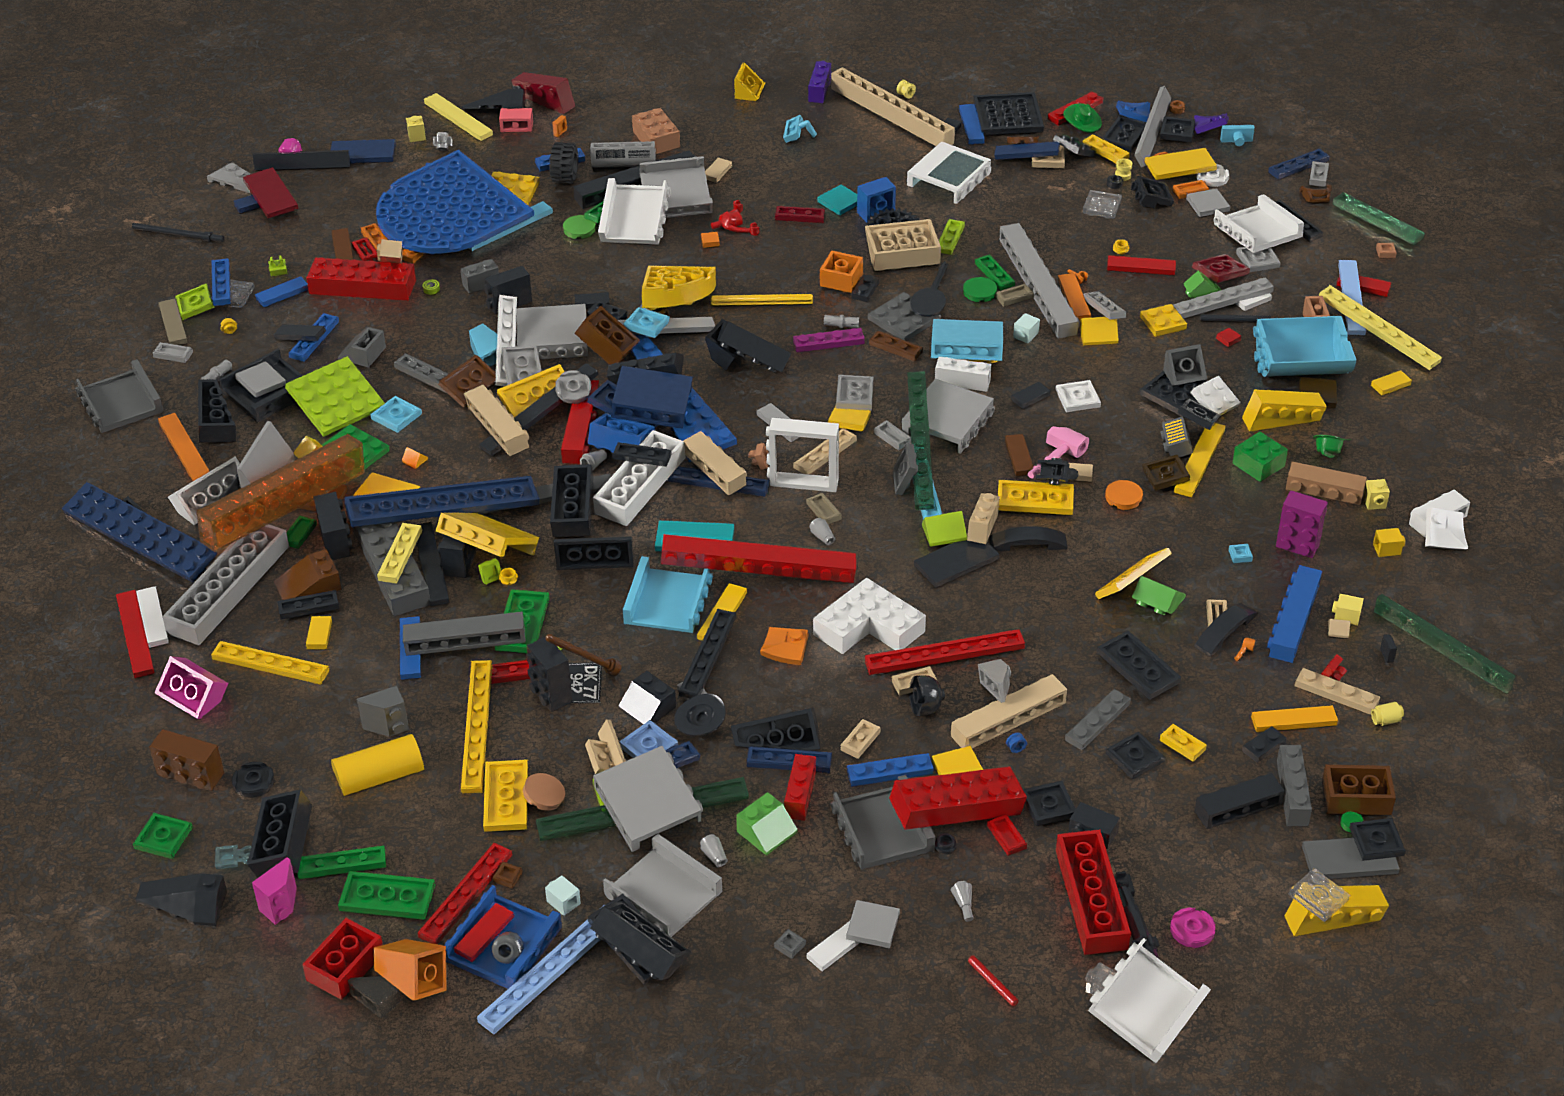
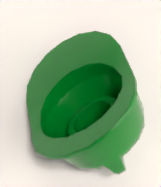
M1330 435L1313 436V439L1316 440L1317 451L1328 458H1333L1341 452L1344 441H1351V439H1342Z

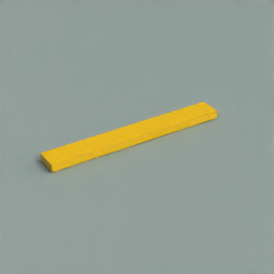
M492 660L471 661L461 793H483Z

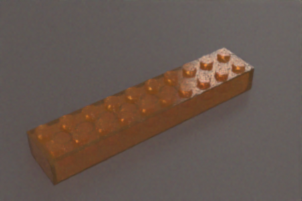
M346 434L198 510L197 519L200 542L216 552L313 501V496L326 494L364 474L362 442Z

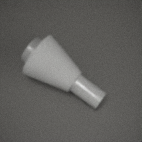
M966 881L956 882L951 888V892L963 911L965 921L970 922L974 919L971 910L972 884Z

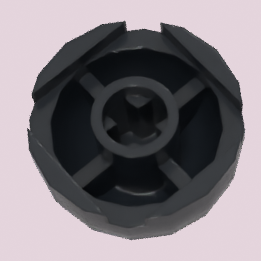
M916 675L912 677L910 688H913V695H909L913 714L926 716L935 713L945 699L944 689L931 676Z

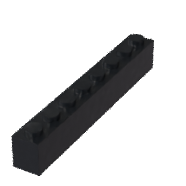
M688 150L656 161L692 158L695 156ZM640 166L575 185L574 197L576 202L582 209L603 202L608 178H615L617 185H642Z

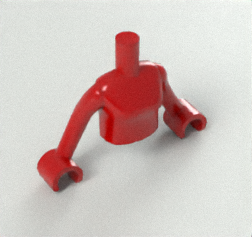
M739 200L733 202V210L730 212L726 211L719 216V221L711 223L712 229L723 227L732 232L750 233L753 236L760 233V227H757L755 222L750 224V228L737 227L743 225L740 215L743 205L740 204Z

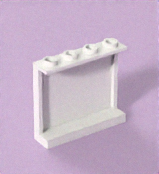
M608 178L598 230L601 242L659 244L660 238L663 237L662 225L666 221L665 210H668L667 197H670V187H668L666 180H664L663 186L617 185L615 178Z
M1264 194L1258 197V205L1228 215H1224L1216 209L1214 225L1252 253L1303 237L1304 222Z
M1143 938L1138 945L1134 942L1129 948L1127 960L1122 958L1114 969L1117 973L1114 976L1108 975L1102 983L1105 987L1103 991L1097 990L1089 1000L1093 1004L1088 1011L1154 1063H1157L1211 989L1204 984L1200 989H1197L1142 947L1146 941Z

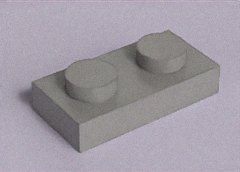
M1313 161L1309 185L1325 187L1329 163Z

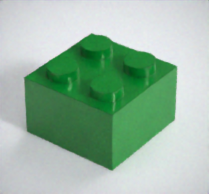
M1259 431L1235 447L1232 464L1261 482L1285 467L1288 449Z

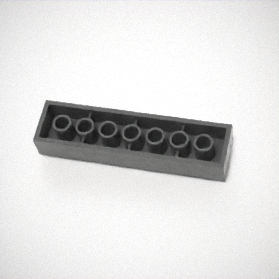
M347 513V519H348V522H349V524H350V526H351V523H350V520H349V516H348V513ZM396 522L351 527L393 616L429 606V589L412 554L397 584L378 581V572L399 532Z

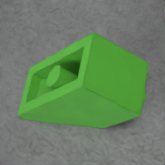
M1199 270L1184 283L1187 289L1185 292L1191 299L1221 291L1216 283Z

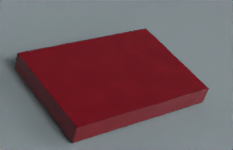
M1227 254L1193 262L1192 265L1193 269L1199 270L1216 283L1248 275L1250 272L1249 267Z

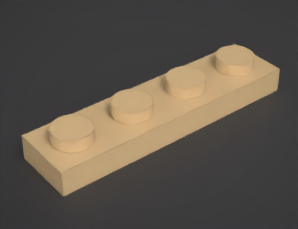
M1305 668L1302 669L1295 682V686L1370 715L1371 710L1378 706L1380 702V696Z

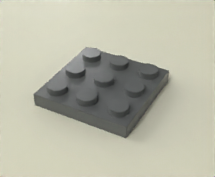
M903 292L868 313V320L895 337L908 341L932 326L933 319H941V314L930 317L917 315L910 306L912 296Z

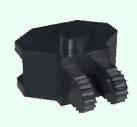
M1061 458L1037 460V465L1041 466L1040 475L1035 476V480L1049 481L1050 485H1060V482H1068V479L1076 480L1078 471L1077 469L1069 468L1070 464L1062 461L1063 459Z

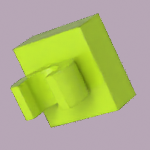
M281 255L279 260H273V257H270V261H268L270 276L287 274L285 259Z
M496 558L478 565L484 584H489L499 579L501 568Z

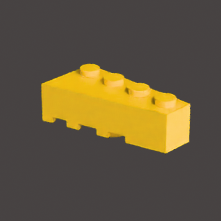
M1254 389L1242 419L1249 431L1320 421L1327 406L1319 393Z
M1379 885L1300 887L1284 916L1293 936H1300L1379 921L1384 916L1389 904Z

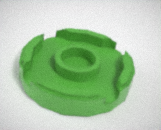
M585 215L572 216L564 221V234L573 239H577V237H581V239L588 238L595 233L596 223L585 219Z

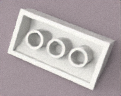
M233 457L170 495L168 498L176 511L193 525L207 518L237 475V468L240 465L236 457Z

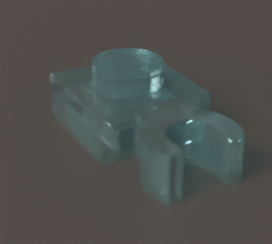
M238 845L216 847V869L238 867V862L247 864L251 846H245L242 849H238Z

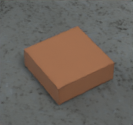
M1377 243L1376 250L1379 258H1396L1394 243Z

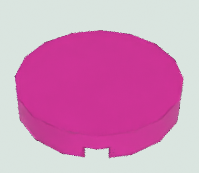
M1191 907L1177 911L1173 915L1170 925L1173 938L1178 943L1193 948L1203 947L1210 943L1215 935V922L1207 912L1203 910L1200 912L1195 910L1196 908Z

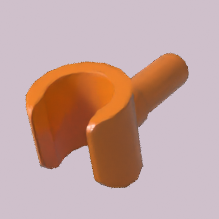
M1070 269L1067 271L1069 274L1075 273L1079 284L1083 283V280L1087 281V272L1080 271L1076 273Z
M1244 638L1242 648L1234 659L1239 661L1246 650L1253 651L1255 640Z

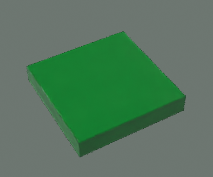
M153 813L134 841L133 847L136 850L173 859L192 830V823Z

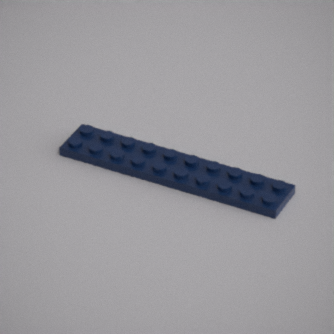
M531 476L348 496L345 497V506L351 527L440 517L441 513H475L539 505L540 499Z
M88 482L62 508L65 514L191 582L198 577L217 555L215 549Z

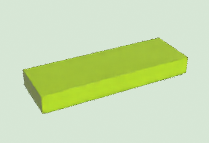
M948 220L939 239L941 253L952 255L965 227V222Z

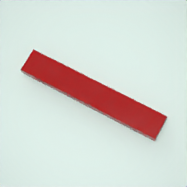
M136 590L116 594L134 678L154 674Z
M493 843L418 931V938L432 944H439L491 882L502 862L506 863L511 858L512 850Z

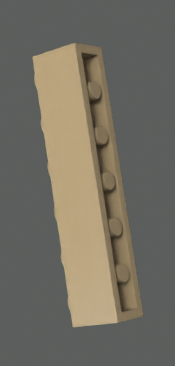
M481 385L464 393L468 408L509 456L529 448L527 440L530 438L527 431L522 430L518 421L515 422L511 413L508 414L504 405L501 406L497 397L494 398L490 389L487 390L484 385Z
M1053 674L1041 678L1029 686L1008 694L1003 703L999 700L991 702L983 708L974 710L972 713L956 719L951 725V737L961 748L967 746L974 748L1065 704L1067 688Z

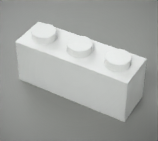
M939 357L935 367V379L961 388L987 392L991 379V364Z
M1456 490L1444 493L1442 496L1414 508L1411 512L1409 525L1426 537V509L1436 508L1462 512L1464 518L1468 514L1470 502Z

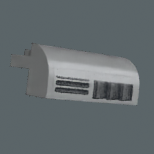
M655 141L591 143L590 146L592 168L640 166V163L656 161Z

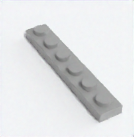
M1265 277L1173 304V306L1184 319L1235 304L1241 300L1272 293L1274 286Z

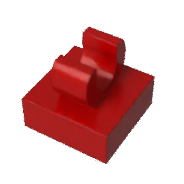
M1336 654L1327 664L1321 675L1331 676L1332 679L1339 681L1347 672L1346 668L1339 665L1343 658Z

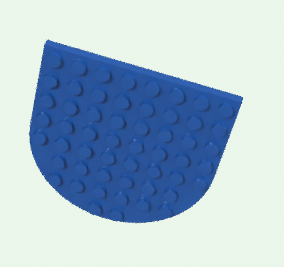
M456 150L390 185L391 188L387 192H383L376 207L378 226L389 240L402 241V247L405 249L429 254L450 253L472 248L535 215L531 207L460 150Z

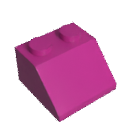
M287 857L252 882L259 911L275 925L287 918L294 908L297 886L291 861Z

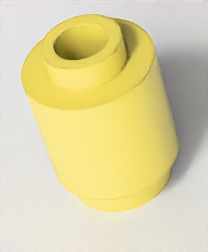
M1391 702L1376 706L1371 710V717L1375 725L1380 724L1384 726L1401 722L1402 717H1404V710L1397 702Z

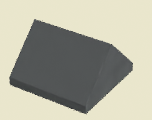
M1200 344L1166 350L1163 371L1173 386L1207 379Z

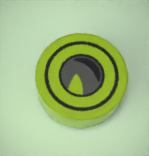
M427 280L422 285L423 292L428 295H433L440 291V284L437 280Z

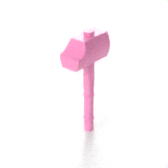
M1053 426L1047 432L1046 443L1057 449L1048 457H1045L1044 460L1060 458L1065 453L1078 458L1088 449L1089 438L1067 427ZM1034 466L1028 472V476L1034 478L1037 474H1040L1041 466Z

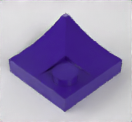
M1227 113L1216 116L1195 115L1196 134L1227 124L1229 120Z

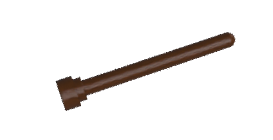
M547 634L545 637L547 642L602 666L607 674L616 676L621 671V662L616 659L606 660L552 634Z

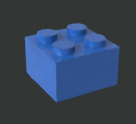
M887 177L857 186V213L866 223L870 220V216H874V213L879 214V210L885 212L886 208L889 211L892 208L895 210L896 186Z

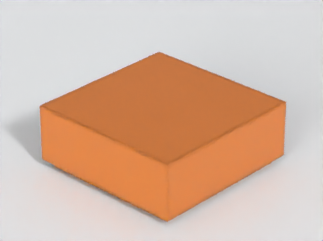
M561 115L552 122L554 136L559 137L567 130L566 116Z
M717 232L701 233L703 248L720 246Z

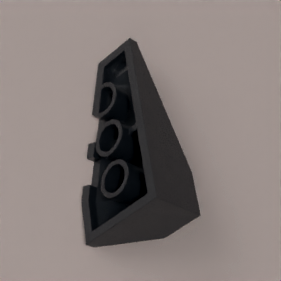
M814 707L731 725L735 746L804 751L821 749Z

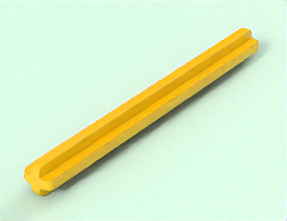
M812 294L713 295L711 297V304L713 306L813 303Z

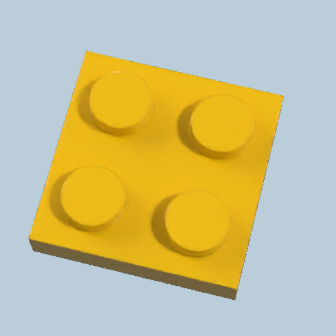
M1172 304L1140 311V318L1155 337L1187 329V323Z

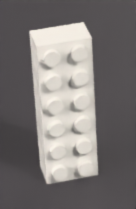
M652 430L640 445L671 450L672 455L667 467L625 461L593 497L595 514L627 526L686 458L684 441Z

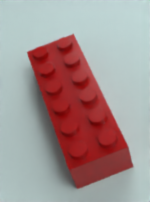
M322 257L314 259L306 277L309 294L406 301L409 300L416 282L414 264L344 260L338 258L328 259Z
M1010 766L895 780L889 797L905 830L991 819L1005 814L1007 816L1021 815L1027 798Z
M1101 830L1057 834L1056 854L1084 955L1129 950L1131 932Z

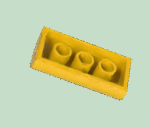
M413 734L331 759L333 771L344 796L424 770L421 753Z

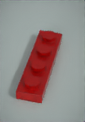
M1090 92L1048 113V120L1059 126L1067 122L1064 117V110L1070 105L1082 103L1089 104L1094 108L1103 103V98L1094 92Z

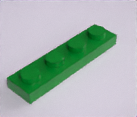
M385 846L302 856L298 877L299 879L349 873V871L356 872L386 868Z

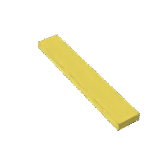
M435 93L424 99L426 105L478 140L482 141L493 135V130L439 94Z

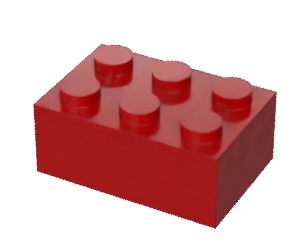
M345 918L302 964L306 981L342 1000L374 965V947L383 945L381 936Z

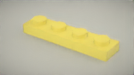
M402 523L378 572V581L397 584L422 532L421 525Z

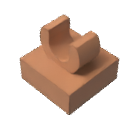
M764 443L757 444L756 450L749 451L748 458L754 457L751 464L759 465L761 470L768 468L766 461L769 452L766 450Z

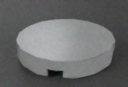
M570 370L563 372L558 380H556V393L564 402L573 404L583 402L591 393V381L588 376L581 374L580 371Z

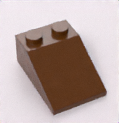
M327 549L307 555L274 580L275 587L282 600L342 590L339 573Z

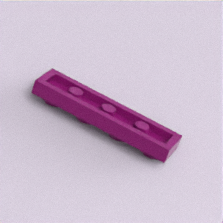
M861 328L793 336V343L796 352L861 345L865 344V338Z

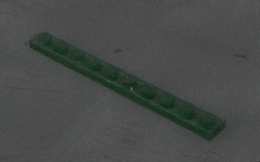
M925 371L907 372L911 444H914L916 465H918L917 474L913 476L915 510L934 509L926 376Z
M744 777L691 787L694 799L700 801L702 808L749 799ZM605 805L536 819L540 841L617 826Z

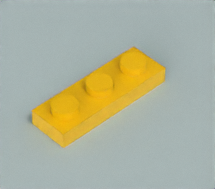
M1093 134L1082 141V143L1091 145V149L1096 151L1095 153L1114 163L1119 159H1129V152Z

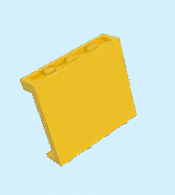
M441 513L436 531L497 556H504L507 546L534 555L539 537L478 513Z

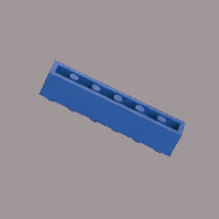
M1299 565L1297 572H1293L1290 582L1293 584L1288 585L1286 592L1288 598L1284 597L1281 606L1283 611L1279 610L1277 622L1279 623H1275L1272 635L1274 637L1270 636L1268 641L1269 657L1293 663L1320 586L1321 570Z

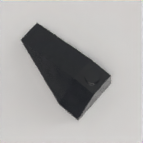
M512 86V89H507L462 106V109L526 108L525 89H521V86Z
M200 873L142 882L135 900L137 903L152 909L169 912L173 917L185 918L187 922L194 925L216 926L227 894V888L223 875Z

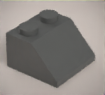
M397 686L357 698L364 730L389 737L409 730L405 703Z

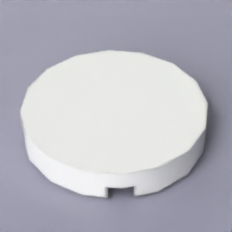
M1217 164V170L1197 173L1196 177L1197 180H1203L1207 186L1218 187L1227 183L1229 171Z

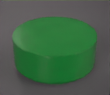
M1346 812L1342 815L1340 824L1345 831L1351 833L1350 823L1361 822L1363 818L1356 812Z

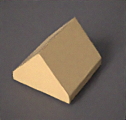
M1328 620L1329 637L1349 638L1350 621Z

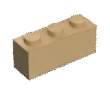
M381 239V244L377 246L378 261L402 263V241Z
M981 493L969 520L967 541L987 543L998 516L1000 496H994L991 493Z

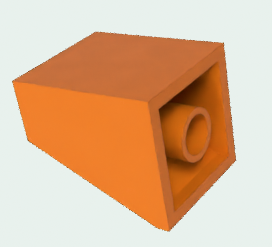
M404 939L374 947V970L411 1000H418L446 991V946Z

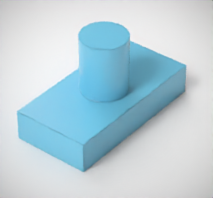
M1223 125L1220 140L1221 142H1235L1237 146H1242L1244 142H1253L1254 125Z

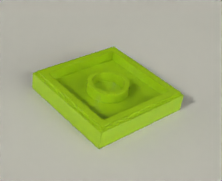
M208 284L175 296L182 320L214 308Z

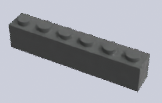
M523 612L403 625V644L406 656L526 642Z

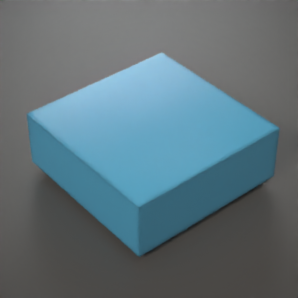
M1248 544L1229 545V553L1233 563L1252 562L1253 555Z

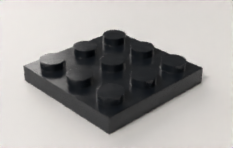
M1162 371L1140 389V395L1178 414L1179 408L1187 399L1200 404L1191 394V391L1207 381L1201 380L1173 386L1165 372Z

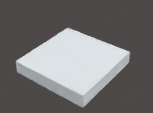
M1090 380L1056 385V392L1066 412L1101 407V401Z

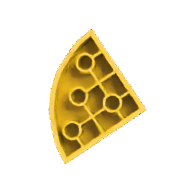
M648 266L642 286V308L656 310L661 307L691 305L694 301L708 296L716 287V267Z

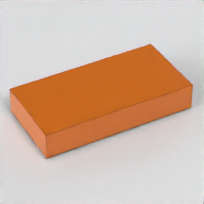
M1203 180L1173 185L1172 188L1178 199L1186 198L1187 194L1209 190Z

